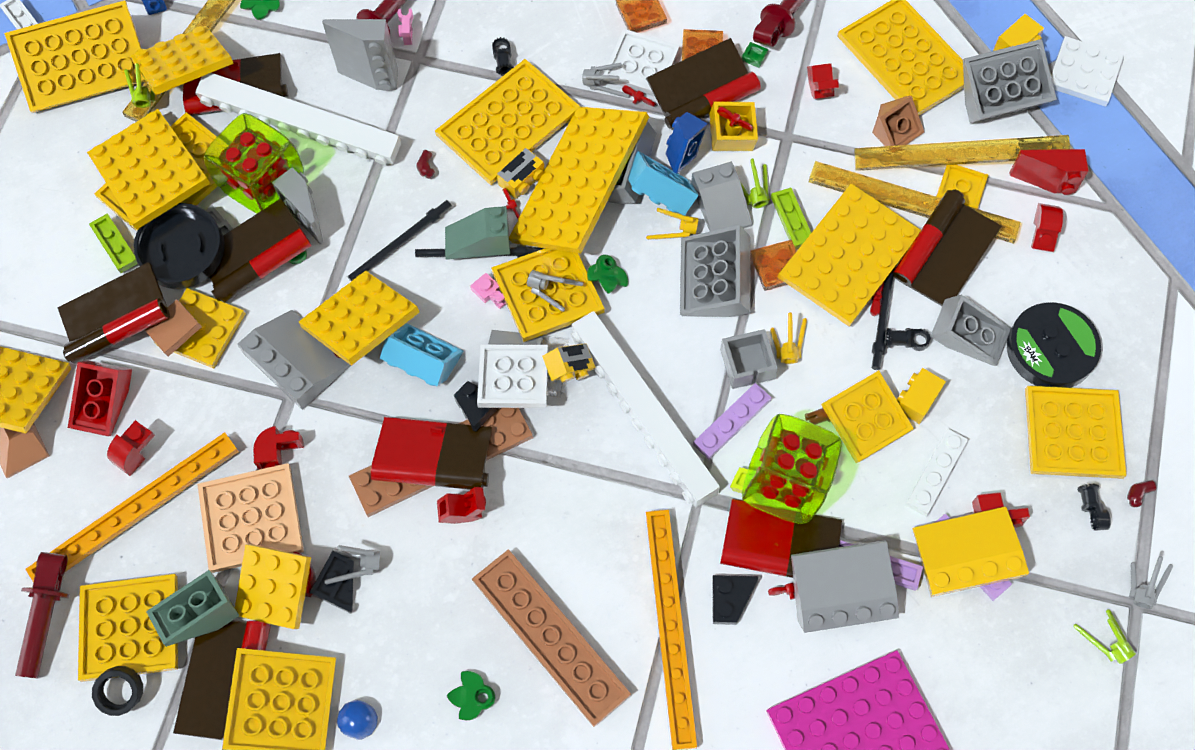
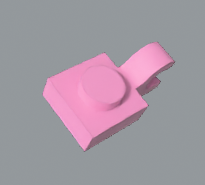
M398 9V18L402 22V25H398L399 37H403L404 45H412V9H409L407 15H402L401 9Z
M487 273L470 285L471 290L484 303L491 300L499 309L506 304L504 295L499 292L500 289L497 282Z

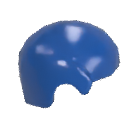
M353 700L345 703L339 711L337 725L344 735L362 740L373 733L377 727L378 716L375 709L368 703L361 700Z

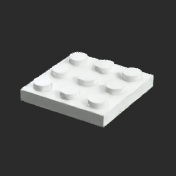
M623 29L608 62V65L622 63V66L607 69L603 74L619 76L620 78L619 80L603 81L620 86L627 85L633 90L654 96L646 77L674 65L680 45Z
M1065 36L1051 73L1054 90L1106 107L1124 55Z
M480 345L478 408H546L547 368L542 356L548 353V345Z

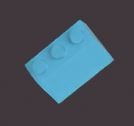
M640 151L636 153L628 179L632 186L631 189L639 195L643 193L648 195L649 199L655 204L660 205L662 203L667 206L666 208L669 211L685 216L698 197V193L690 180L678 173H674L670 168Z
M405 324L385 339L380 359L386 361L392 367H398L406 371L410 376H416L425 380L429 385L439 386L448 379L462 356L463 350L412 325Z

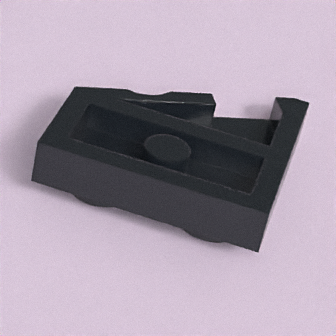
M467 381L454 394V399L459 408L462 409L465 418L470 422L473 431L476 432L498 408H478V386Z
M332 550L310 594L351 614L353 611V578L325 584V580L353 573L354 561Z
M712 576L713 624L737 625L758 582V576Z

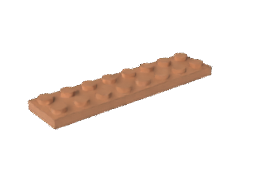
M498 408L482 425L483 427H492L486 461L533 439V434L519 408ZM468 419L459 423L463 425H471ZM371 465L349 475L367 517L433 487L371 480Z
M509 549L472 578L473 583L593 727H596L631 696L627 688Z

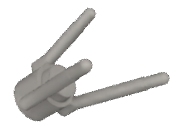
M622 63L598 67L591 66V69H584L582 75L584 86H590V89H597L630 98L629 94L598 85L601 84V80H619V76L602 75L598 71L621 67Z
M535 270L530 272L527 280V286L532 288L531 293L540 296L562 312L565 311V308L541 292V290L547 288L549 281L577 286L584 285L583 282L550 276Z
M338 545L337 549L343 551L335 552L349 558H360V567H365V570L327 579L325 584L363 575H373V570H379L380 551Z
M1162 556L1158 557L1149 586L1140 585L1137 588L1135 562L1131 563V591L1129 597L1134 598L1133 604L1146 609H1152L1156 605L1158 596L1173 568L1172 564L1168 565L1155 589L1154 586L1163 561Z

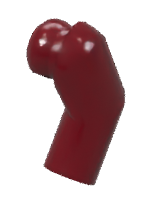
M423 150L416 167L422 177L425 176L427 179H431L435 173L434 169L430 168L429 165L433 154L428 150Z
M1150 480L1132 485L1127 495L1129 505L1131 507H1140L1143 504L1144 494L1156 491L1155 482Z

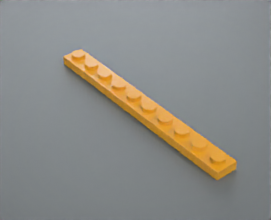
M225 432L49 553L67 555L66 571H68L239 452L228 435ZM37 561L25 569L33 582Z
M669 510L646 512V523L672 750L697 749Z

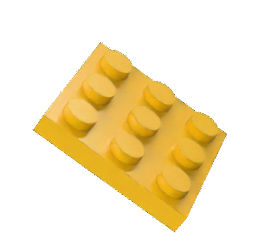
M186 288L179 302L202 327L175 350L174 353L214 369L246 313L242 309L222 301L218 302L212 297Z
M879 370L821 404L855 463L862 461L914 429Z
M246 544L235 602V609L239 614L238 617L290 629H299L311 557Z

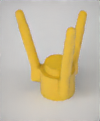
M657 208V212L680 219L679 230H683V232L647 235L646 239L688 237L690 234L695 235L699 218L684 216Z
M791 312L788 313V342L783 343L782 347H780L775 329L773 327L770 329L776 348V356L778 359L781 358V362L784 364L797 363L798 359L801 358V348L807 319L804 318L796 347V344L793 343Z

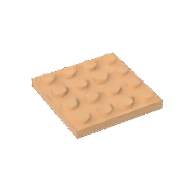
M289 463L197 484L208 570L212 573L241 567L246 544L290 553L294 551L298 553L304 552Z

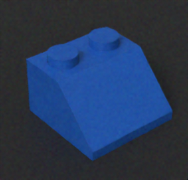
M688 112L675 119L672 128H674L673 133L669 136L666 143L668 145L666 156L673 172L676 174L696 158L708 123Z

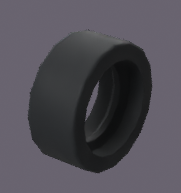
M115 666L107 669L95 680L92 687V699L95 706L102 713L109 716H120L128 713L140 702L143 695V682L140 675L135 670L126 666ZM120 677L130 684L132 695L126 703L117 705L106 698L104 685L110 678Z

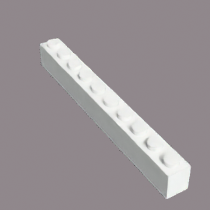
M213 73L202 76L195 92L200 102L206 106L212 107L214 105L224 112H235L248 120L251 118L256 119L265 126H270V124L277 126L283 132H295L304 139L309 137L316 139L322 145H334L343 152L348 150L355 152L361 158H373L382 165H393L401 146L399 135Z
M593 311L572 323L571 337L576 345L587 343L596 366L595 371L600 379L604 378L608 383L606 386L611 395H616L620 400L619 405L625 414L629 413L632 417L631 422L637 431L641 430L644 434L646 445L656 451L658 454L656 457L661 466L668 468L672 482L676 486L680 485L683 490L682 495L687 503H692L697 508L718 495L720 489L718 483L596 313Z

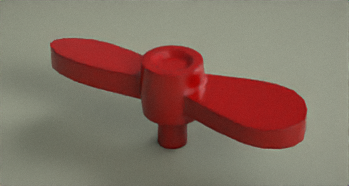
M627 85L623 86L622 91L634 97V104L643 101L653 107L656 105L655 102L644 97L643 92H636Z
M724 107L718 108L717 113L730 120V127L738 124L746 130L751 131L753 129L752 125L740 119L739 114H732Z
M506 188L502 189L508 200L507 210H513L517 219H519L520 214L516 209L518 206L515 200H511Z
M884 282L872 297L873 302L870 308L872 316H877L880 312L881 291Z
M788 583L785 587H775L768 590L769 596L786 593L790 596V600L795 599L794 583Z

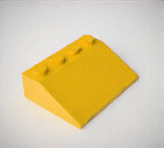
M1007 507L912 528L931 597L1026 577L1029 574L1024 553Z

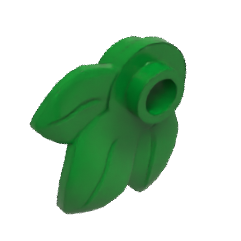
M242 0L240 3L241 9H252V14L256 20L265 18L269 10L277 11L280 6L279 0Z
M609 255L599 256L596 264L591 265L587 271L588 280H599L607 294L611 293L617 284L622 287H627L628 277L625 271L618 267L614 258Z
M462 671L461 682L463 686L450 691L447 694V698L454 706L460 708L459 719L470 721L477 718L482 710L492 707L495 702V693L490 686L484 685L483 679L479 674L471 671ZM481 694L488 695V699L485 702L479 701Z

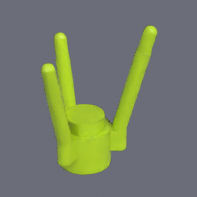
M136 63L137 87L135 90L129 71L125 69L124 72L131 93L132 103L136 107L147 108L151 105V102H155V94L152 89L150 93L147 87L141 85L140 66Z
M752 158L750 163L756 187L750 190L751 193L748 194L742 183L741 186L747 205L752 204L753 208H762L770 200L767 165L763 164L762 188L755 161Z
M1109 609L1106 610L1109 617L1107 622L1117 638V641L1109 646L1112 649L1111 651L1079 625H1073L1081 635L1101 650L1111 662L1116 659L1119 664H1122L1136 655Z

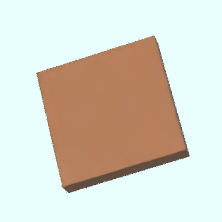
M177 299L168 307L170 313L168 319L145 330L168 357L202 327Z

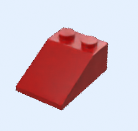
M1085 149L1020 150L1009 175L1054 194L1070 195L1076 193L1089 171Z
M95 361L77 362L67 428L108 437L111 436L129 392L132 369Z

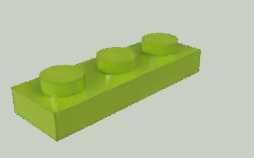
M790 187L771 193V199L793 250H796L809 237L811 231Z
M108 213L89 223V226L120 274L138 264L134 253Z

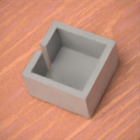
M765 329L722 338L720 351L732 389L751 385L752 380H755V383H761L775 379L778 368Z

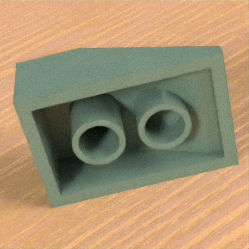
M506 206L484 208L445 227L446 260L510 254Z
M210 570L146 611L166 647L219 630L239 616L222 585Z

